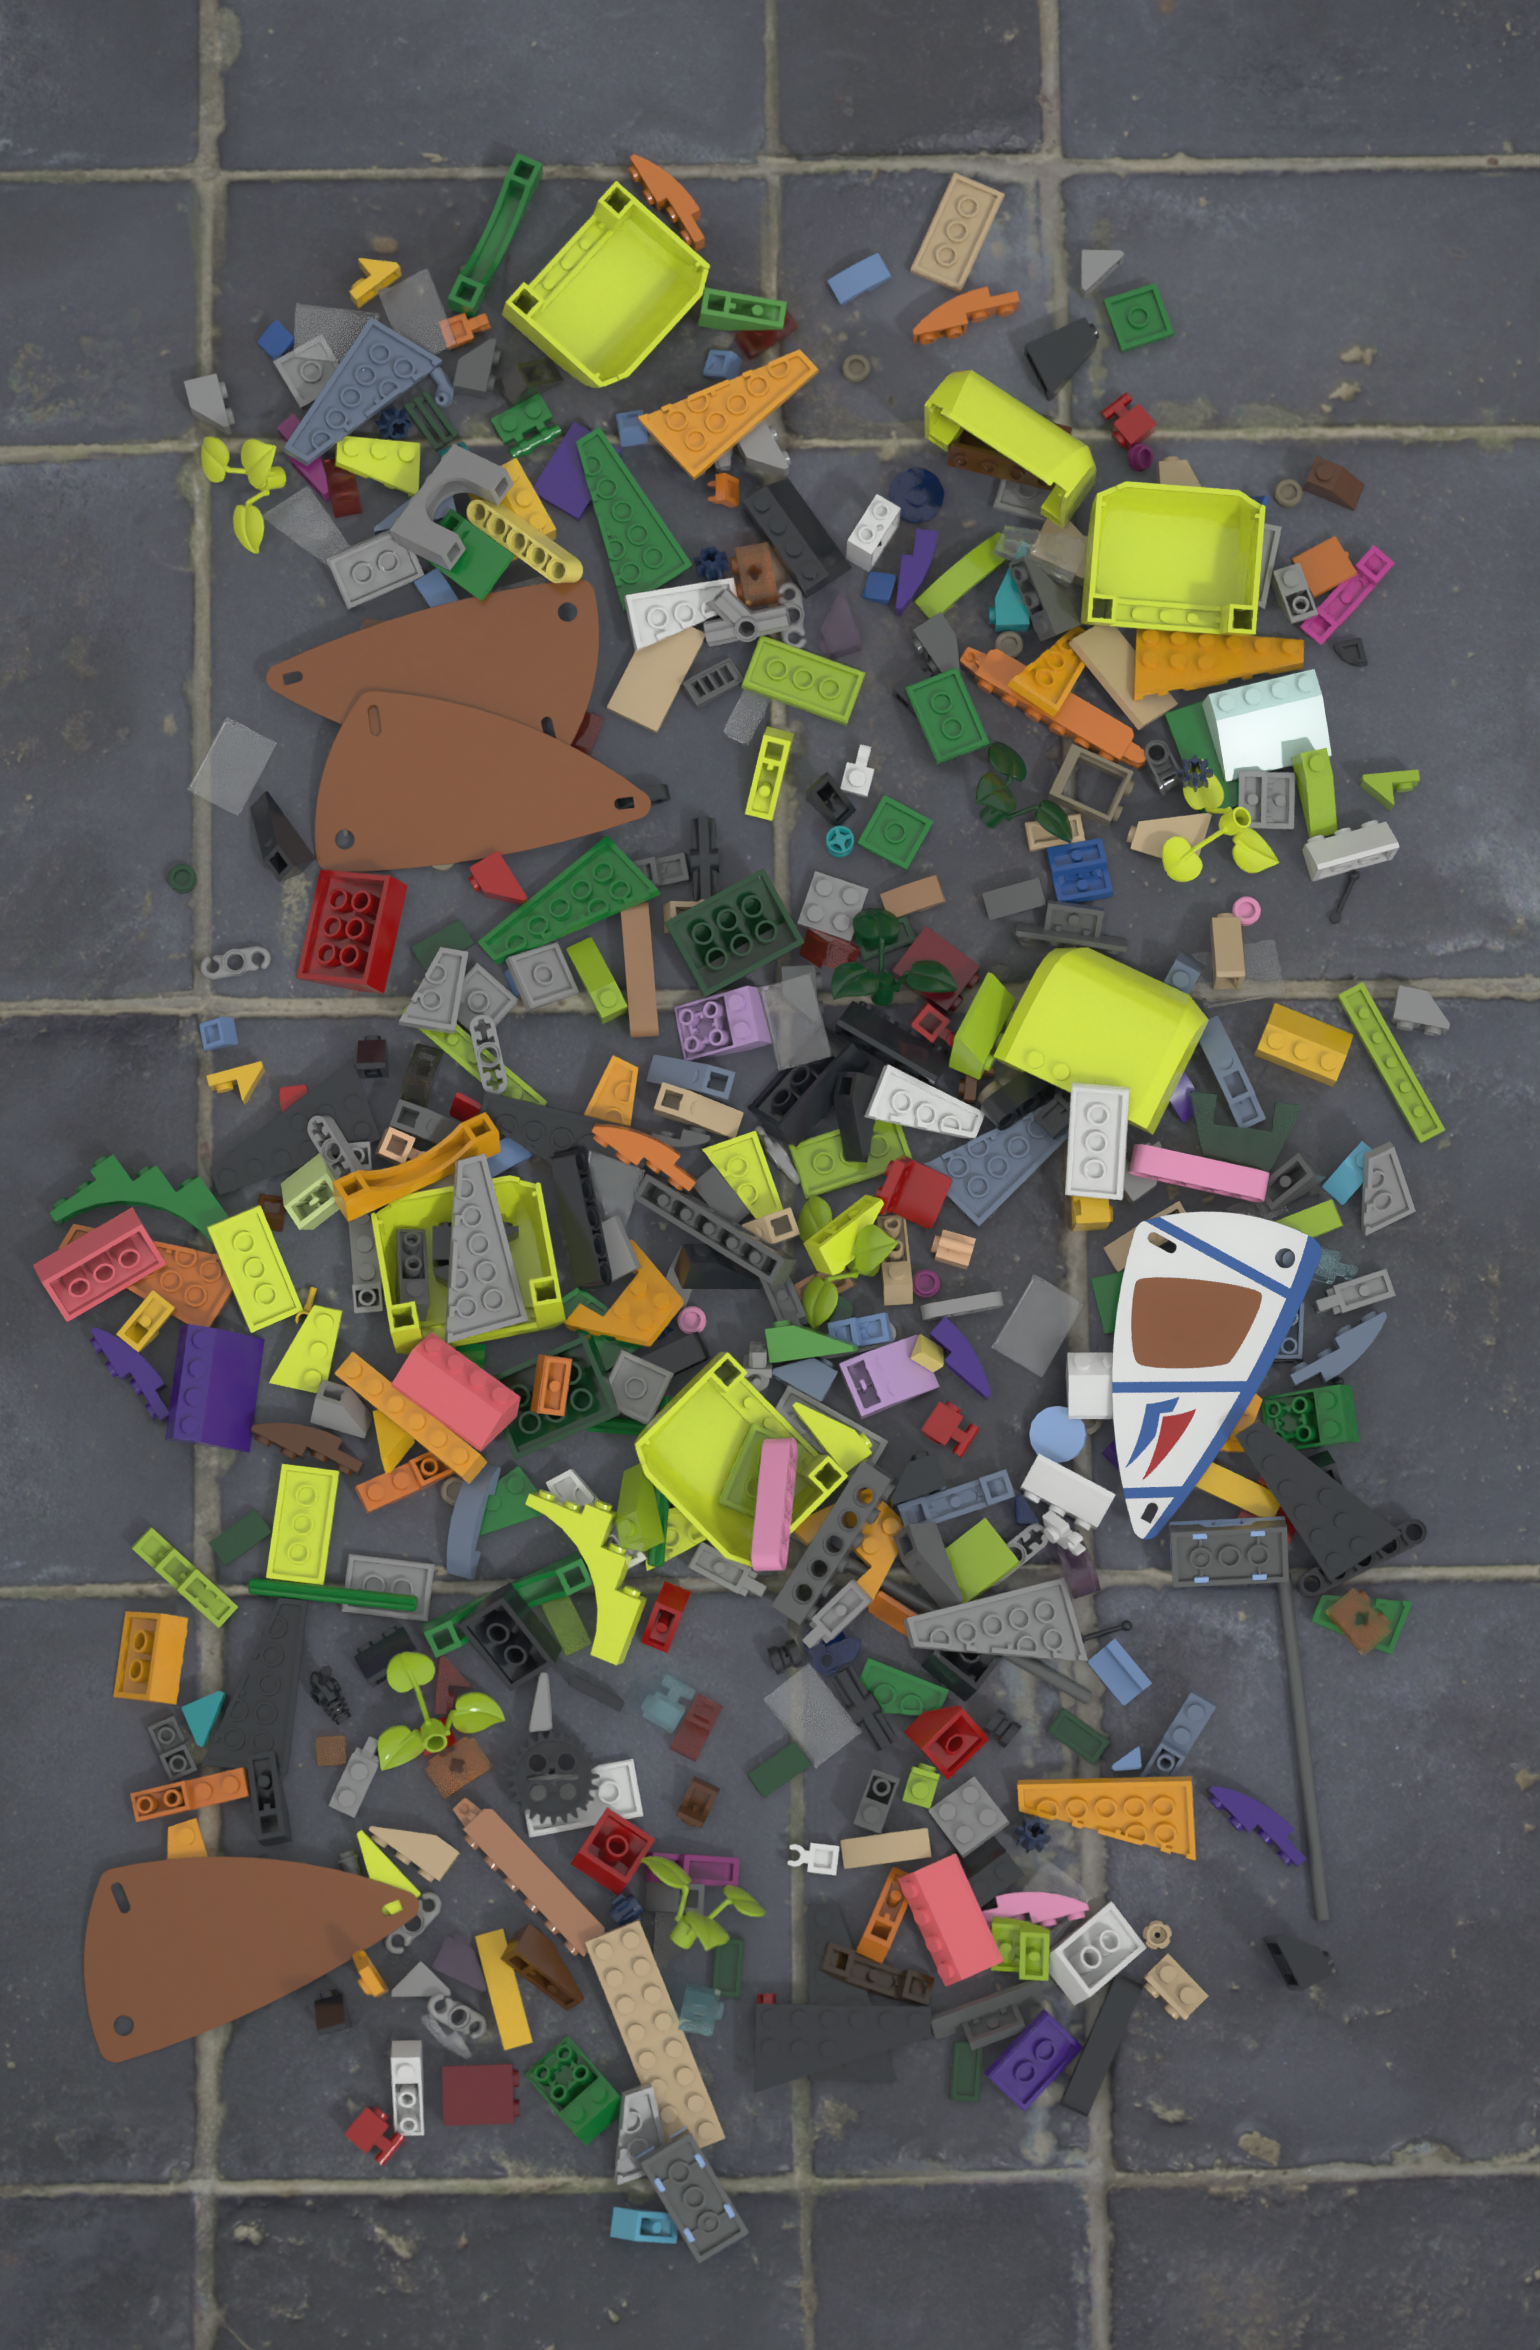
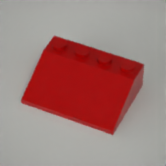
M320 870L296 978L361 992L384 994L408 885L389 875Z

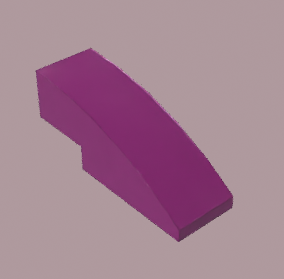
M294 413L277 427L279 437L285 443L288 442L300 424ZM287 455L289 464L327 503L330 500V494L321 457H318L306 466Z
M647 1852L646 1857H663L678 1864L691 1878L689 1884L723 1887L732 1885L738 1887L739 1858ZM645 1863L644 1882H663Z

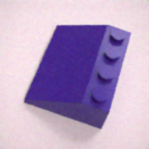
M192 1324L180 1327L165 1440L250 1452L251 1428L254 1423L265 1339Z

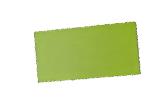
M760 636L741 688L847 726L866 673L766 636Z
M875 1120L867 1163L845 1161L839 1129L803 1140L797 1147L791 1144L788 1145L806 1200L810 1196H820L882 1176L889 1162L902 1155L912 1159L902 1126L880 1120Z

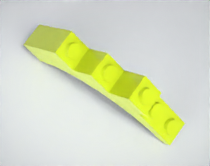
M540 1489L539 1493H530L526 1505L545 1514L561 1527L578 1547L588 1565L595 1587L598 1609L596 1635L590 1655L614 1665L624 1663L647 1598L640 1596L641 1591L630 1586H625L624 1589L621 1588L633 1555L626 1553V1548H621L619 1544L610 1543V1546L607 1545L616 1522L617 1512L611 1510V1504L601 1500H596L595 1503H588L585 1505L584 1510H581L582 1505L570 1500H566L565 1503L555 1499L556 1495L549 1491Z

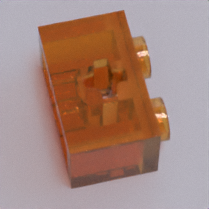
M768 542L735 548V557L730 559L733 574H738L740 584H736L737 597L744 601V605L747 608L778 603V591ZM755 571L758 580L753 581L750 572Z
M1353 1587L1324 1612L1363 1656L1392 1632L1388 1627L1391 1623L1382 1612L1376 1613L1369 1604L1372 1601L1362 1589L1357 1591ZM1355 1613L1366 1616L1364 1619L1366 1626L1363 1624L1357 1626L1354 1621L1357 1619Z
M466 1736L452 1745L454 1749L446 1756L441 1752L428 1761L430 1766L425 1771L444 1799H447L494 1768L474 1737L470 1740ZM457 1759L458 1761L464 1760L466 1762L462 1766L464 1770L462 1773L457 1771L451 1772L450 1768L453 1767L452 1760Z

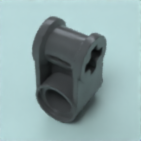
M1161 740L1149 742L1144 749L1146 758L1144 766L1150 775L1155 790L1160 797L1166 795V791L1178 785L1182 786L1184 778L1178 777L1177 770L1181 768L1176 763L1167 744ZM1151 749H1158L1162 753L1163 758L1159 761H1154L1149 757L1148 752Z

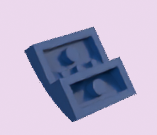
M1102 838L1046 848L1056 901L1077 904L1113 897Z

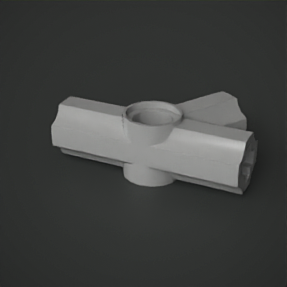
M728 587L722 589L709 604L721 618L704 622L705 637L709 647L740 640L750 642L758 636L791 629L790 616L786 604L753 611L748 609ZM744 621H749L754 625V628L745 630L740 624Z

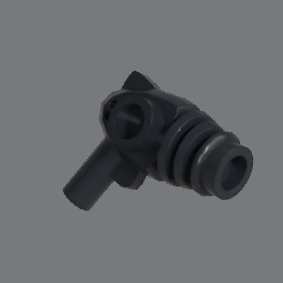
M325 1665L321 1668L320 1672L313 1671L311 1673L310 1683L313 1690L310 1691V1695L317 1705L329 1706L323 1711L331 1710L332 1712L327 1715L330 1717L334 1714L335 1717L331 1720L339 1725L352 1715L349 1712L350 1708L344 1710L347 1703L340 1704L345 1700V1697L340 1700L337 1699L340 1696L341 1686L335 1678L331 1677L332 1668Z

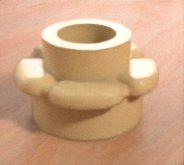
M1152 1921L1149 1926L1144 1928L1143 1938L1146 1939V1945L1151 1949H1163L1170 1943L1171 1929L1168 1925H1164L1162 1921ZM1156 1932L1160 1933L1159 1938L1155 1937Z

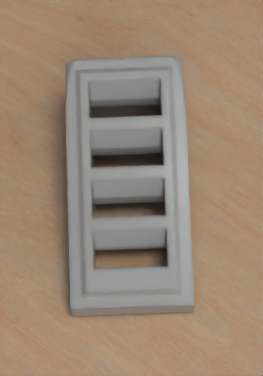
M546 1672L540 1673L538 1678L529 1733L550 1732V1730H553L549 1674Z

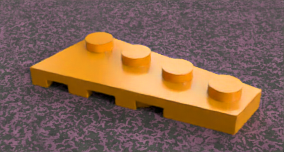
M1080 626L1072 628L1049 650L1047 649L1037 660L1029 664L1019 675H1016L1007 686L1054 717L1085 667L1084 662L1069 645L1072 639L1084 633L1085 630Z

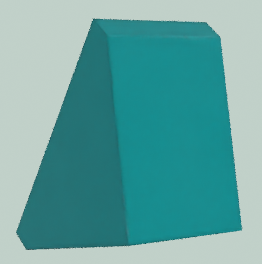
M217 1691L181 1707L198 1746L206 1748L226 1698V1693Z

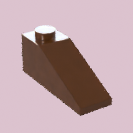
M530 1923L513 1934L501 1960L566 2011L580 2004L584 1996L553 1942L540 1929L533 1927Z

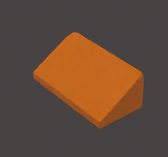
M543 1354L538 1355L531 1402L532 1412L564 1416L572 1359Z
M879 1591L868 1609L871 1614L906 1637L908 1635L903 1620L917 1616L916 1613L882 1591Z

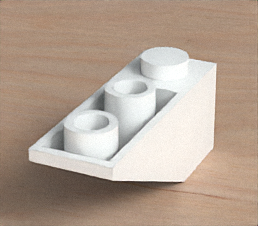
M422 2040L392 2041L391 2071L395 2133L396 2131L403 2136L424 2135Z

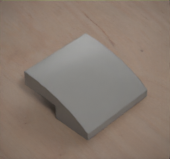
M1239 771L1238 807L1247 809L1251 815V824L1247 828L1293 830L1295 773Z

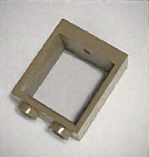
M1072 744L1047 800L1109 827L1111 821L1117 822L1124 807L1119 804L1123 795L1129 797L1134 787L1135 781L1131 780L1134 771ZM1077 761L1122 781L1107 814L1062 795Z

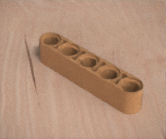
M647 900L621 912L631 1038L659 1036Z

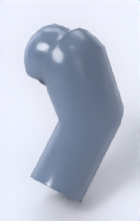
M438 366L429 373L438 385L435 402L440 407H448L453 401V382L443 369Z

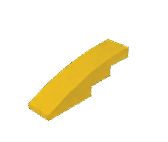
M1213 1462L1195 1486V1488L1257 1517H1275L1280 1507L1269 1489Z
M499 1929L475 1936L504 2050L532 2043L533 2040L515 1970L501 1960L508 1946L504 1930Z

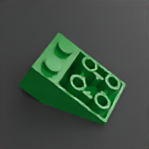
M450 509L439 525L458 534L466 550L450 571L429 560L427 561L476 598L483 601L504 570L508 568L515 555L456 511Z
M1338 1384L1261 1397L1263 1399L1261 1403L1263 1423L1298 1451L1360 1442L1353 1391L1350 1385Z
M569 2035L524 2074L570 2130L586 2146L620 2116L621 2095Z

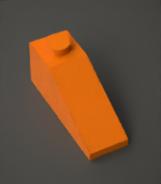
M894 1866L892 1867L858 1944L857 1953L881 1964L883 1963L909 1904L902 1892L898 1879L909 1873Z

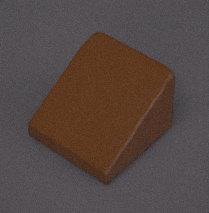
M260 1194L257 1205L261 1206L270 1230L282 1232L286 1216L283 1197Z

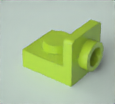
M919 1763L918 1768L912 1766L902 1801L930 1809L940 1778V1774L935 1773L936 1768Z

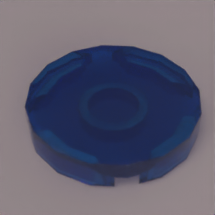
M911 468L908 471L901 472L890 485L889 501L901 508L900 519L907 523L920 524L928 522L938 515L943 506L944 489L938 477L927 469Z

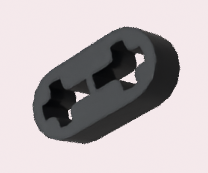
M667 784L639 788L649 796L651 806L665 803L671 799ZM633 797L616 799L619 810L634 808Z

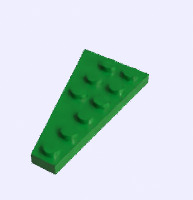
M598 427L576 441V446L621 608L624 612L626 611L625 595L658 590L692 568L693 565L601 428Z
M607 835L477 943L492 961L498 965L505 962L508 957L543 946L661 894L656 886Z

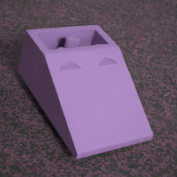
M745 986L674 1007L684 1060L695 1061L747 1051L774 1043L763 988Z
M918 1335L888 1344L839 1363L838 1368L860 1420L940 1387L934 1372L910 1359Z

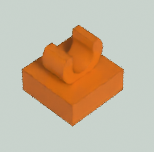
M727 473L716 474V481L708 483V487L716 489V495L708 497V501L714 504H723L729 508L740 506L739 479Z

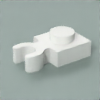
M1050 1510L1042 1516L1045 1526L1044 1534L1050 1542H1056L1065 1550L1068 1548L1075 1556L1086 1550L1080 1543L1083 1537L1079 1533L1070 1530L1069 1524Z
M810 1843V1851H805L800 1845H790L789 1849L797 1850L800 1853V1858L797 1861L788 1860V1865L797 1867L803 1863H808L807 1872L836 1876L839 1846Z

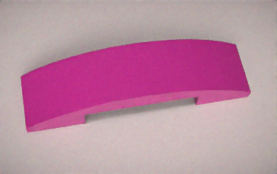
M1373 545L1355 565L1357 575L1339 584L1321 606L1316 608L1318 616L1307 619L1300 626V629L1321 646L1357 609L1395 563Z

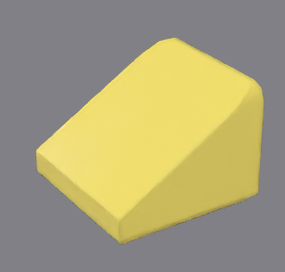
M919 1334L910 1359L931 1372H935L943 1367L944 1351L941 1346Z

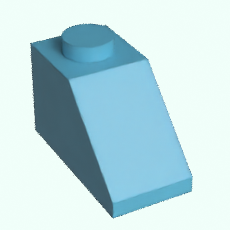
M1363 1141L1321 1187L1341 1206L1363 1184L1364 1154L1372 1150Z
M614 2207L610 2237L643 2242L677 2243L678 2228L669 2212Z

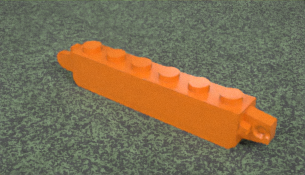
M970 647L965 650L959 664L975 676L974 681L977 682V687L988 694L994 692L1001 697L1000 700L1011 708L1017 706L1025 711L1024 714L1029 719L1035 722L1041 720L1049 725V730L1061 737L1066 735L1073 739L1074 745L1085 750L1090 749L1099 756L1118 765L1120 762H1123L1135 769L1142 768L1145 765L1144 750L1132 742L1134 734L1129 726L1069 692L1057 714L1052 717L1007 686L1016 675H1019L1027 667L1026 665L999 649L990 650L988 654Z

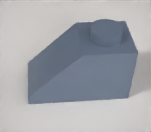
M821 1357L819 1361L815 1358H810L774 1368L772 1378L787 1386L790 1385L822 1403L836 1379L838 1371L834 1370L836 1365Z

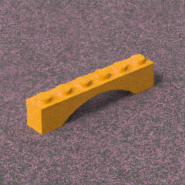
M484 1112L460 1123L439 1144L410 1161L381 1170H357L333 1181L335 1203L348 1222L454 1174L455 1161L480 1154H485L487 1159L500 1153L499 1131L487 1113Z
M354 1352L348 1356L334 1373L344 1384L402 1428L468 1484L473 1481L488 1463L481 1454L445 1425L394 1389L388 1379Z

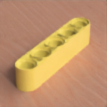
M485 499L473 500L469 503L467 517L472 524L551 582L572 583L580 580L583 574V566L576 557L502 503L496 505Z

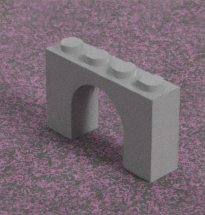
M453 444L449 451L442 456L440 463L432 474L427 476L424 485L418 493L410 499L408 506L401 516L394 521L390 532L399 546L450 571L466 548L458 534L433 522L438 506L448 497L458 493H472L499 505L514 483L505 468Z

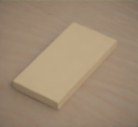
M954 172L913 262L910 273L961 294L1005 194Z
M1095 625L1072 639L1069 643L1071 648L1138 730L1171 711L1178 704L1169 692L1168 695L1157 696V693L1145 695L1142 700L1134 701L1135 650L1116 627Z
M691 627L636 651L607 705V710L657 734L706 639L705 633Z

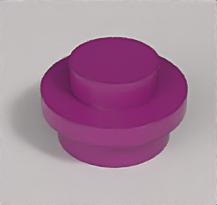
M1142 443L1132 445L1128 453V463L1131 469L1143 471L1149 468L1153 462L1152 450Z
M924 1269L918 1271L913 1276V1291L917 1296L930 1298L938 1292L940 1280L935 1272Z

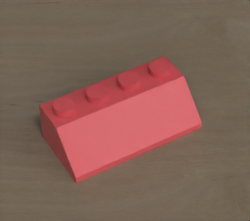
M132 1207L35 1263L33 1266L41 1283L65 1320L69 1322L166 1265V1262Z
M432 1332L411 1351L392 1382L394 1389L480 1452L517 1417L520 1396Z
M956 1853L898 1879L902 1892L914 1915V1920L920 1928L926 1947L931 1953L938 1974L942 1978L945 1987L1003 1962V1958Z

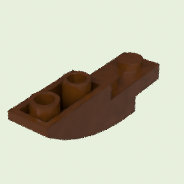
M264 1423L253 1425L251 1431L256 1434L254 1440L267 1447H270L271 1443L281 1447L280 1453L292 1460H295L297 1456L304 1459L310 1449L312 1450L310 1456L323 1463H326L327 1459L337 1463L336 1469L348 1476H351L353 1472L360 1475L365 1466L363 1462L340 1451L345 1441L329 1432L291 1423Z

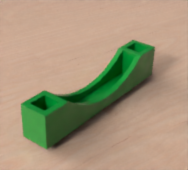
M516 154L505 177L488 224L448 296L450 310L460 314L465 313L466 317L471 319L477 316L543 177L542 163L522 154Z
M577 1551L515 1580L511 1584L529 1607L532 1608L545 1602L569 1596L592 1585L593 1581ZM498 1589L421 1625L436 1658L470 1641L458 1624L487 1596Z

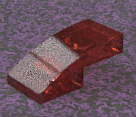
M786 309L782 330H743L737 333L735 340L748 358L752 360L798 329L799 325Z
M335 459L325 460L324 464L335 518L361 514L362 509L355 474L335 466Z
M585 712L581 725L570 746L591 757L605 718Z
M697 1694L670 1750L696 1762L723 1706Z

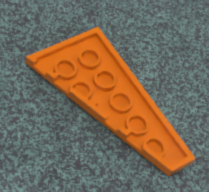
M73 1224L59 1249L95 1228ZM153 1241L165 1260L166 1265L126 1289L144 1300L154 1290L176 1308L172 1314L173 1317L185 1324L212 1327L233 1292L218 1255Z

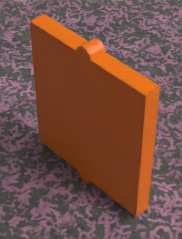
M1336 536L1292 558L1294 564L1300 563L1309 590L1314 598L1357 575L1355 568L1349 560V553L1343 550Z

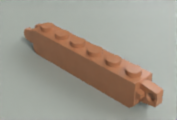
M467 1798L461 1800L454 1807L453 1811L465 1827L463 1830L467 1835L464 1839L474 1850L480 1847L487 1854L484 1858L485 1862L494 1871L500 1868L507 1875L504 1882L515 1893L520 1889L527 1898L523 1902L535 1914L539 1910L547 1918L543 1923L554 1935L560 1932L567 1939L563 1944L574 1956L578 1953L583 1957L587 1953L589 1954L585 1941L605 1933V1927L493 1809L481 1810Z

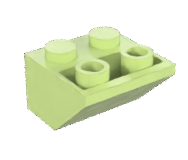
M320 1153L281 1183L284 1207L299 1230H314L339 1210L335 1203L332 1183L336 1179Z

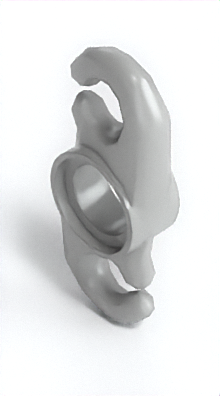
M787 582L779 586L777 593L782 595L785 590L791 589L795 593L794 598L786 600L781 596L778 598V602L780 605L786 604L788 610H796L800 618L797 622L791 623L790 630L781 631L782 643L801 649L806 644V639L801 638L798 643L793 644L789 641V635L793 632L798 633L800 636L805 635L803 628L804 608L802 592L796 584Z
M260 946L232 949L224 955L213 956V960L219 965V969L215 973L210 972L207 968L211 961L209 957H205L201 961L200 969L204 977L212 980L238 977L249 970H258V965L252 960L254 954L260 953L263 955L264 960L260 965L262 969H266L270 965L271 956L266 948ZM235 955L242 957L244 960L242 968L231 970L228 967L230 957Z
M756 1126L755 1131L759 1141L772 1163L778 1170L781 1169L794 1185H798L800 1183L799 1176L784 1149L777 1141L774 1142L763 1127Z
M424 1892L422 1894L423 1899H430L434 1902V1908L431 1911L424 1910L422 1900H418L419 1911L417 1916L421 1919L419 1930L411 1932L406 1929L404 1924L385 1937L384 1944L389 1952L393 1954H402L404 1952L403 1947H396L392 1944L393 1936H402L404 1946H409L412 1940L420 1935L441 1911L442 1905L437 1894L433 1892Z
M437 1993L429 1999L427 2009L430 2016L455 2031H462L465 2035L470 2034L469 2026L473 2022L478 2021L480 2027L476 2032L470 2034V2038H480L485 2033L487 2022L482 2014L460 2001H453L450 1997H446L444 1999L445 2006L441 2010L436 2011L435 2003L438 2000L444 1999V1994ZM457 2009H463L462 2019L457 2023H452V2013Z

